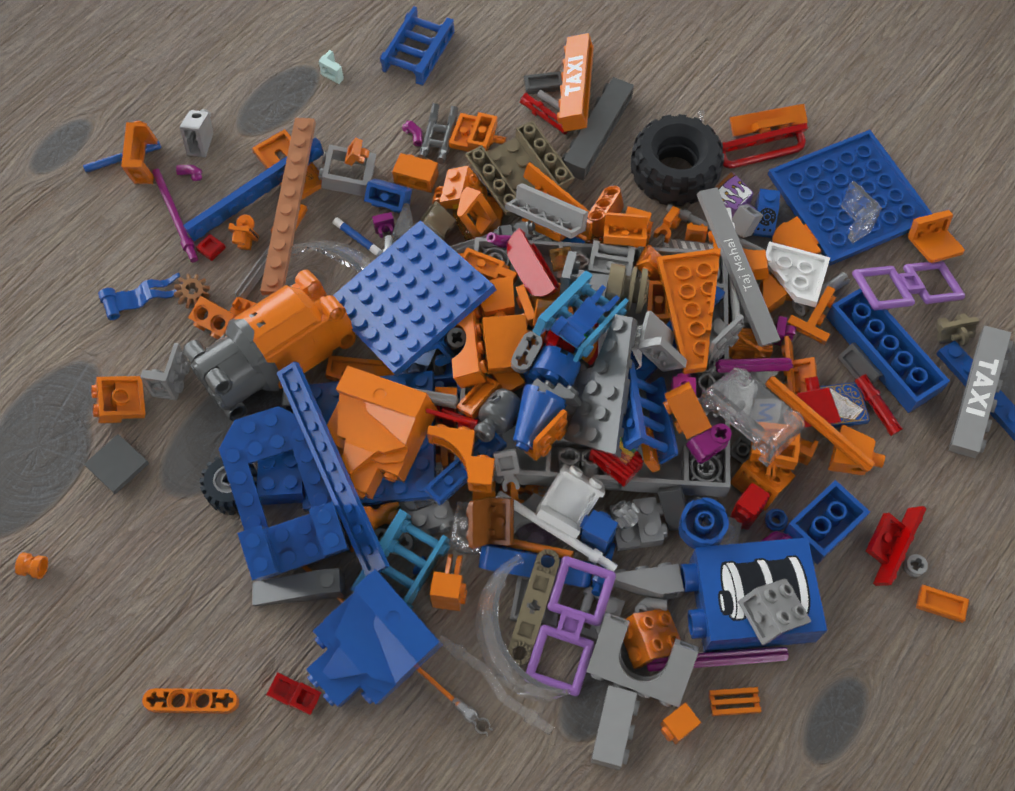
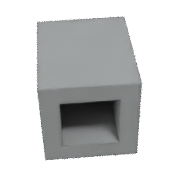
M748 204L739 206L732 217L737 236L740 238L751 236L763 214Z

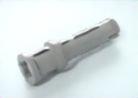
M841 272L838 276L823 284L817 304L827 286L837 291L849 284L850 279L844 281L848 275ZM792 301L795 312L800 316H804L812 308L811 306Z

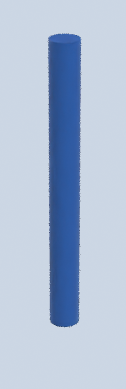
M157 141V144H147L145 153L161 149L160 142ZM123 152L83 165V168L87 173L121 162Z

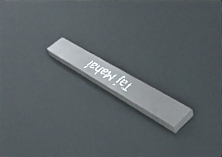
M718 188L699 191L697 193L698 200L717 246L721 248V256L758 345L763 347L779 342L781 339Z

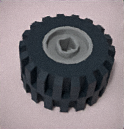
M217 456L214 458L215 461L213 463L209 461L206 464L207 470L203 469L201 474L204 477L200 478V484L202 485L200 489L206 500L215 510L218 509L222 514H225L227 511L229 515H235L234 511H238L222 458ZM251 463L249 466L257 488V471Z

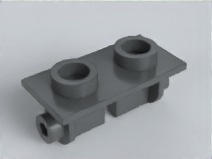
M526 221L515 224L516 230L519 228L523 230L528 240L539 237V235H533L535 230L534 222ZM513 224L498 226L497 229H494V233L512 236L514 233Z

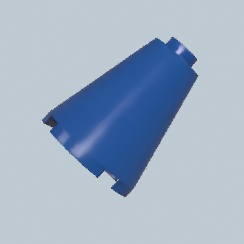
M526 384L523 390L513 441L516 442L515 447L525 452H528L529 449L533 450L534 439L567 406L565 404L566 401L560 396L548 390L546 392L538 391L539 387L531 384Z

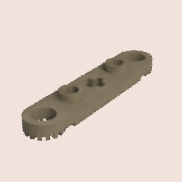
M545 549L538 553L507 650L509 660L515 665L527 663L535 645L560 562L558 554L551 549ZM545 554H550L554 557V565L550 568H545L541 564V558ZM537 600L540 610H535L534 614L530 613L527 603ZM516 646H522L526 649V656L521 660L515 659L512 655V651Z

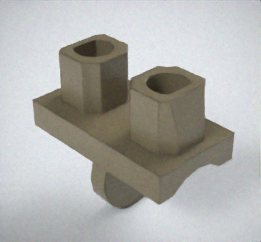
M966 313L959 314L955 321L951 322L946 317L939 318L936 324L938 331L937 341L939 343L957 341L961 346L967 345L969 338L976 335L975 329L976 325L979 324V319L977 317L969 318Z

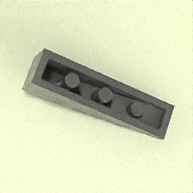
M339 568L315 570L253 582V606L346 597L345 574Z

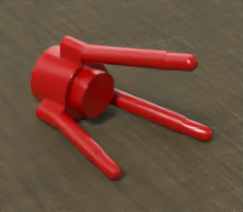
M429 408L425 410L429 414L457 422L458 427H468L471 430H474L479 421L444 408L441 409V412Z

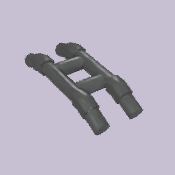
M432 103L427 130L418 158L425 159L428 156L430 147L441 148L437 162L443 164L449 153V141L456 125L458 107L451 106L447 125L437 124L440 105ZM434 131L445 133L444 140L432 139Z

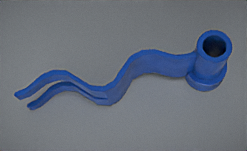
M176 273L166 280L150 279L143 281L138 288L131 291L115 292L113 288L100 290L98 296L100 302L104 305L108 320H116L120 317V311L138 309L152 298L167 299L174 297V292L177 290L164 292L155 289L150 290V288L166 287L179 278L180 273Z
M602 285L591 298L585 299L571 317L566 319L560 316L552 326L551 331L557 336L561 335L575 347L579 348L586 339L584 334L592 329L605 312H609L620 297L616 295L606 305L596 306L595 304L606 288Z

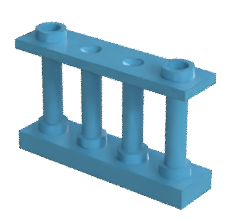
M585 270L538 317L533 332L541 336L546 330H551L560 316L566 319L571 317L573 314L568 311V307L571 306L573 308L575 306L579 308L583 303L580 300L581 294L591 298L597 292L589 284L593 275ZM601 295L597 303L604 306L610 300ZM627 298L618 306L614 305L610 310L611 314L607 318L602 315L597 321L600 325L596 329L592 328L585 333L589 337L579 348L575 347L578 351L573 361L577 363L582 356L586 358L594 348L593 345L611 326L615 314L625 316L627 313L625 307L629 301ZM559 335L562 339H564V340L567 341L569 344H571L568 340H566L564 337H562L561 335Z
M399 509L379 543L386 559L390 552H395L420 567L421 571L415 581L391 566L381 572L409 589L403 600L413 610V601L439 558L447 554L451 539L442 535L440 540H437L412 525V521H410L412 516ZM408 532L434 548L427 561L399 544L398 539L402 533ZM363 569L350 589L355 592L353 588L366 577Z

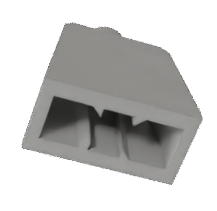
M206 109L200 111L190 110L179 127L186 154L189 156L205 158L207 156L214 131L210 119L211 113Z

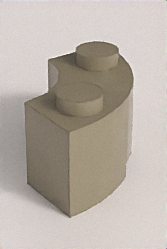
M437 201L433 203L421 218L423 223L442 240L445 234L455 226L454 221L456 220Z

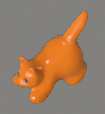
M399 502L383 504L378 509L364 506L374 531L384 524H391L399 511L396 510L399 507ZM351 544L350 552H354L355 550Z

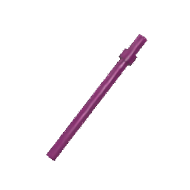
M158 168L153 169L152 174L181 238L180 244L183 250L187 252L190 262L195 263L198 261V257L194 250L193 240L189 238L160 170Z

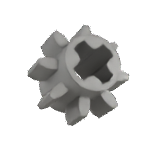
M624 500L620 501L611 510L614 515L611 519L618 522L620 529L623 527L630 529L639 520L636 514L640 510L630 501L627 503Z

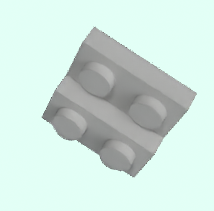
M656 497L633 499V503L640 510L636 514L639 520L630 529H625L624 527L620 529L619 526L617 527L615 535L617 551L662 546L664 538L667 537L666 524H661L660 516H663L661 502L657 503ZM610 505L611 517L614 516L611 512L614 505Z
M448 500L441 506L435 502L420 509L416 508L414 501L399 502L401 509L412 516L411 524L431 536L437 532H448L456 525V520ZM411 535L412 538H413V541L419 540V539H417L416 537H414L413 535Z

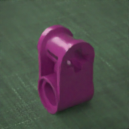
M716 424L686 443V447L696 461L702 464L727 447L731 438V430L725 424Z

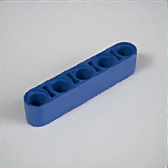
M487 544L481 547L478 567L530 577L538 553ZM543 555L541 558L542 566L545 568L552 567L554 565V557ZM569 567L564 584L590 587L592 574Z

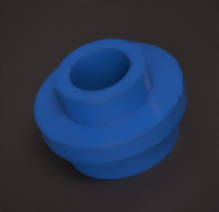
M771 509L765 515V524L773 531H781L787 526L788 517L780 509ZM772 518H777L780 523H774Z

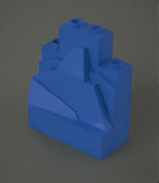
M376 569L353 588L355 592L313 630L317 635L314 640L322 649L327 647L328 650L306 669L310 674L308 679L316 688L320 685L325 691L323 697L331 706L336 704L337 707H342L361 688L363 689L361 695L369 704L374 702L375 705H379L443 646L442 642L436 638Z

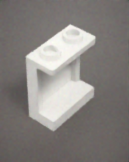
M564 464L536 508V517L576 539L581 532L580 524L583 518L590 513L599 497H603L605 494L603 483L595 477L589 478L585 476L583 471L574 465L570 467Z

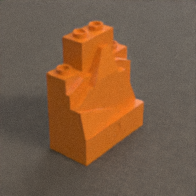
M347 366L336 387L339 393V402L327 427L359 498L364 499V497L373 499L383 478L391 482H396V480L405 482L427 435L428 426L432 425L435 415L429 414L425 410L427 408L438 410L425 392Z

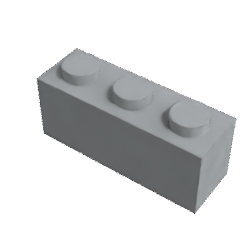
M608 685L591 763L620 770L622 764L627 765L630 750L625 749L627 739L632 740L635 725L631 724L632 715L637 716L640 701L636 700V692Z

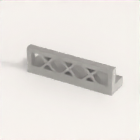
M523 183L517 185L516 199L505 204L506 210L570 239L586 231L588 211Z

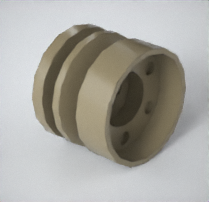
M611 263L605 298L611 300L617 295L620 297L615 304L617 306L627 298L629 300L626 305L627 312H630L631 303H636L635 313L641 314L649 289L648 269H642L641 278L636 277L637 267H634L631 275L627 276L625 265Z

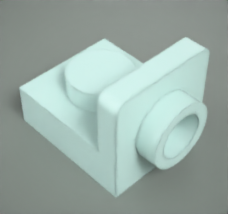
M329 50L319 61L321 75L340 84L343 81L342 67L335 62L334 53Z

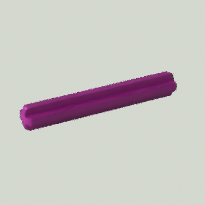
M790 358L719 359L715 363V367L719 373L789 371L793 364Z

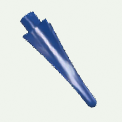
M615 543L610 545L605 556L611 561L616 547ZM594 575L590 586L593 588L591 593L598 597L601 594L605 578Z

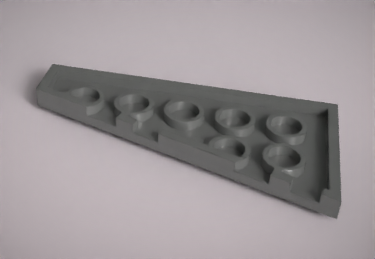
M615 314L580 398L583 403L581 406H577L564 436V439L568 442L620 458L622 451L619 448L620 438L624 435L622 421L627 411L630 386L628 372L629 369H632L633 362L630 356L631 349L635 346L638 322L633 317Z

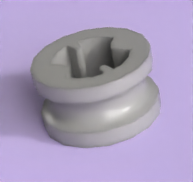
M914 554L906 559L903 568L907 575L916 578L926 572L928 564L923 556ZM914 561L918 563V567H921L917 571L912 568L914 565H911Z

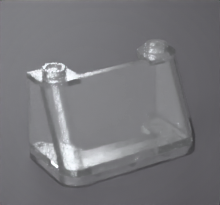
M734 368L713 383L702 393L699 401L706 415L709 412H714L713 416L715 418L719 415L722 416L752 441L753 445L751 448L754 450L758 448L760 450L761 456L758 460L766 467L802 432L805 425L804 418L799 412L789 408L752 378L750 373L744 368Z

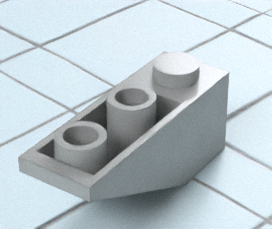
M664 562L659 564L658 567L653 568L639 566L633 571H626V569L614 571L616 578L613 587L645 597L661 599L679 598L684 593L679 564L672 565L671 562Z

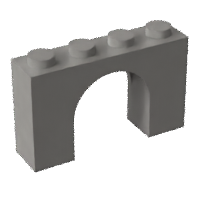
M607 613L586 672L591 673V677L594 679L614 682L613 685L618 688L635 690L643 698H656L664 706L679 707L695 664L699 647L675 639L667 664L660 672L650 676L635 674L626 667L621 656L622 642L630 621Z

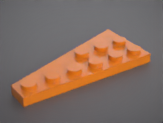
M721 248L657 257L658 270L677 349L687 359L686 368H682L683 374L704 372L707 368Z

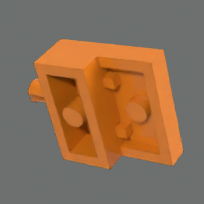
M478 112L477 116L460 113L449 141V148L469 152L482 145L487 152L493 143H505L506 137L495 135L497 116Z
M760 417L756 418L749 461L767 465L765 475L767 479L769 477L770 479H775L776 467L795 469L798 463L801 444L799 442L801 426Z

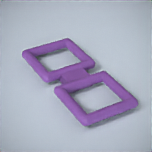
M944 261L906 264L903 267L905 273L898 274L894 266L855 269L852 272L854 279L873 310L913 306L915 300L911 294H919L925 304L958 301L965 298V293ZM939 269L953 293L929 295L915 271ZM889 274L903 299L878 301L864 277Z
M564 556L561 559L547 603V609L561 614L557 628L545 624L540 626L525 673V678L528 681L572 696L580 694L595 646L594 641L581 637L580 634L584 622L594 626L601 625L616 578L614 571L568 556ZM569 567L605 578L594 615L558 604ZM547 635L584 648L572 685L536 673Z

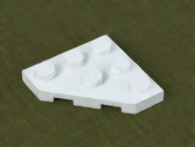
M769 241L766 250L769 270L794 302L816 307L830 257Z

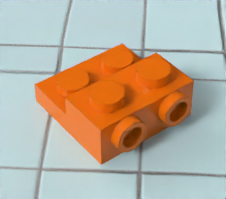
M140 376L96 377L95 385L91 386V396L96 398L97 404H93V417H98V423H121L122 419L145 418L143 383Z

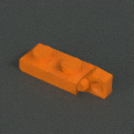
M466 248L462 255L468 263L488 280L512 276L514 286L517 280V272L509 270L510 267L505 265L504 261L470 248Z

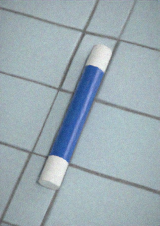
M336 217L333 220L335 226L378 257L382 254L380 248L341 219Z

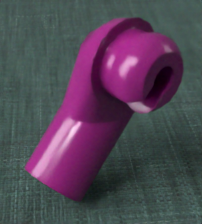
M176 165L177 175L191 174L193 181L202 180L201 174L203 172L195 165Z
M490 232L486 239L497 247H506L507 249L511 235H497Z

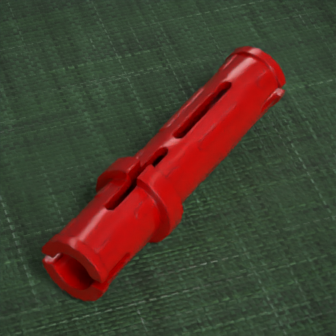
M528 93L521 97L520 103L531 110L534 116L541 117L564 135L569 132H564L562 124L556 123L548 117L549 115L558 121L557 114L545 107L542 101L538 102ZM533 104H534L535 106H537L538 108H540L543 112H541L540 110H538L537 108H535V107L533 106Z
M867 374L857 378L854 382L864 395L863 399L873 408L889 435L892 436L901 431L903 428L880 396L881 392L879 389L876 390Z

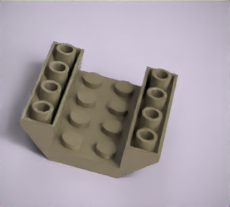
M533 120L517 127L515 138L487 152L481 145L465 153V157L505 215L519 216L505 209L506 203L516 199L517 185L523 183L535 188L523 177L529 162L539 168L541 172L564 191L575 180V177Z

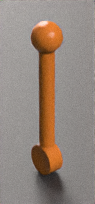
M740 333L738 334L739 338L752 347L757 354L763 351L759 345H755Z

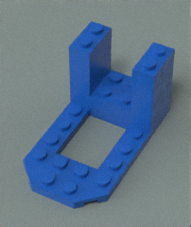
M277 406L234 420L219 447V452L244 531L237 534L252 580L262 581L350 551L337 509L295 414ZM293 450L311 505V509H309L310 514L269 527L249 464Z

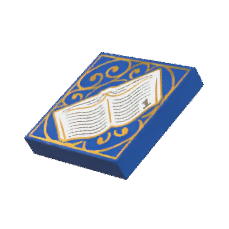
M855 382L820 386V389L830 388L839 411L841 422L831 423L834 428L841 427L842 425L854 426L869 423L870 419L862 392Z

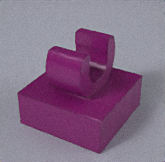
M392 212L372 216L375 234H379V237L383 238V233L390 231V235H394L395 225Z
M779 316L775 327L781 340L774 343V345L780 346L784 336H789L790 340H793L796 327L786 325L787 317Z

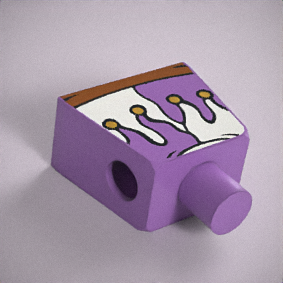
M733 172L716 186L725 207L731 208L732 217L739 206L750 205L753 192Z

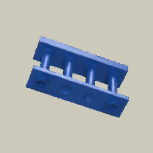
M413 6L411 11L406 14L403 24L390 45L381 54L380 63L382 64V71L386 73L390 65L414 72L416 83L423 86L454 34V19L447 17L443 24L438 25L418 18L417 7ZM417 25L438 33L435 37L430 38L412 32V29ZM409 38L430 46L428 50L421 51L404 45V42ZM401 51L421 58V61L415 65L395 57Z
M632 362V369H629L628 372L630 386L627 411L622 421V428L624 429L622 437L623 448L630 451L643 443L657 450L658 462L663 464L679 455L672 416L668 414L663 402L667 401L665 393H667L665 379L660 377L650 384L638 378L634 362ZM639 389L646 392L647 399L640 396ZM642 407L649 410L650 418L643 415ZM645 426L653 430L654 438L646 435Z

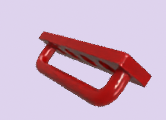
M803 123L723 142V166L729 169L798 153L805 147L804 132L808 129V125ZM796 136L798 144L795 146L733 161L728 160L726 156L727 152Z

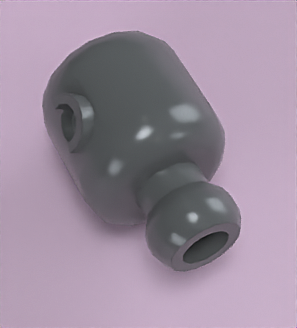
M498 389L492 393L479 410L478 416L481 422L474 428L475 436L482 442H490L493 440L495 432L506 433L511 430L518 418L521 404L520 398L507 389Z

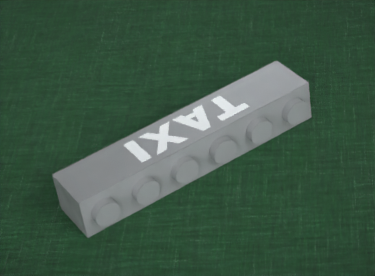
M989 326L983 327L948 451L976 458L979 452H984L987 440H984L983 437L985 432H989L992 424L989 415L990 412L995 411L997 400L994 399L995 392L999 393L1003 380H1000L999 377L1001 372H1005L1008 360L1004 359L1006 353H1010L1013 341L1010 340L1012 332Z

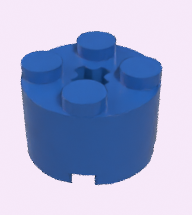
M551 345L543 346L528 373V377L533 381L538 378L543 383L547 380L555 387L558 383L564 387L568 385L572 387L579 374L581 363L580 361L577 363L573 361L575 357L569 352L567 355L561 353L562 348Z
M702 498L689 502L685 506L679 521V536L693 549L695 547L719 545L729 527V519L725 508L721 503L711 498ZM702 522L707 523L705 527L701 526L700 524Z

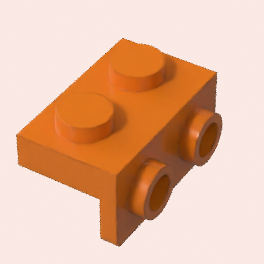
M607 212L605 215L603 244L646 247L648 216Z

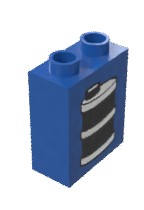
M808 537L695 547L689 564H681L680 573L684 593L694 592L697 609L688 610L689 633L691 639L702 638L704 653L814 643L827 631ZM787 579L800 603L805 608L811 622L786 631L771 642L762 645L738 601L757 587Z

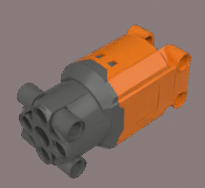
M306 269L297 274L295 284L283 286L231 319L226 327V336L207 348L200 341L192 340L184 346L183 353L191 362V369L203 384L212 400L225 412L231 421L243 418L247 413V408L242 403L244 400L261 389L277 392L283 388L277 375L278 371L295 361L300 364L303 373L330 357L333 350L339 346L342 349L350 348L355 343L356 336L352 330V323L346 309L334 296L327 295L322 283L310 270Z

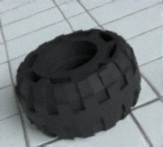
M678 114V116L665 115L660 120L654 119L636 137L631 155V174H634V181L640 190H644V193L653 200L655 198L659 200L660 204L668 205L670 203L675 204V206H684L688 202L693 204L699 201L697 197L699 191L712 189L719 181L724 163L723 145L719 137L715 135L714 129L708 124L704 125L702 120L696 117L689 118L684 114ZM667 157H679L688 161L692 167L689 169H673L662 164L661 160Z

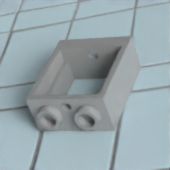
M329 144L328 152L323 153L322 163L325 164L324 168H320L318 180H322L321 188L365 197L367 182L373 178L376 154L369 152V156L365 158L363 164L357 161L354 163L366 166L363 181L329 174L332 159L345 162L348 148Z

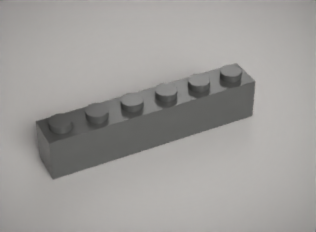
M615 77L611 79L609 84H605L603 95L597 98L594 110H590L588 113L587 128L579 129L577 138H573L571 141L569 152H565L562 157V161L575 178L585 180L631 101L634 89L633 84Z

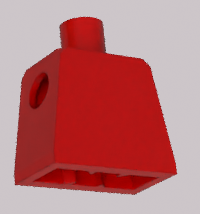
M818 376L804 378L807 391L799 392L797 396L829 424L841 422V417L830 388L820 389ZM797 413L798 426H801V428L813 427Z

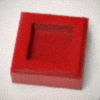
M211 234L196 246L197 251L210 261H213L226 248L224 243Z

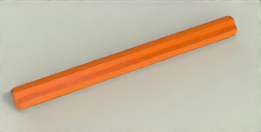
M772 376L766 381L765 386L865 472H869L874 467L875 462L776 377Z

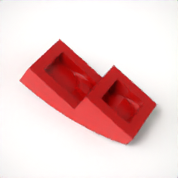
M277 672L266 696L311 715L322 692Z

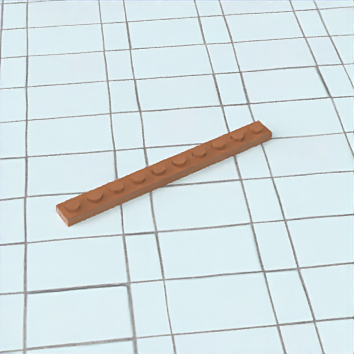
M295 118L260 290L262 295H271L285 286L316 126L315 119Z

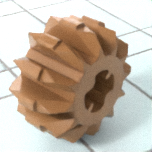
M186 274V280L180 277L178 279L180 284L174 285V289L177 290L174 292V297L179 298L178 304L181 305L186 302L185 308L189 309L190 304L195 306L200 296L209 299L210 294L208 291L210 286L205 285L206 279L203 278L198 281V274L194 275V279L191 278L190 274ZM191 288H192V289H195V292H194L193 295H192V294H189V291H191Z

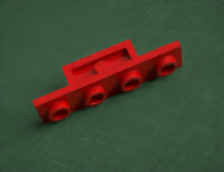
M926 507L908 508L901 522L891 513H883L865 550L881 563L873 581L875 586L892 585L895 581L901 563L905 560L906 552L914 540L918 526L923 521Z

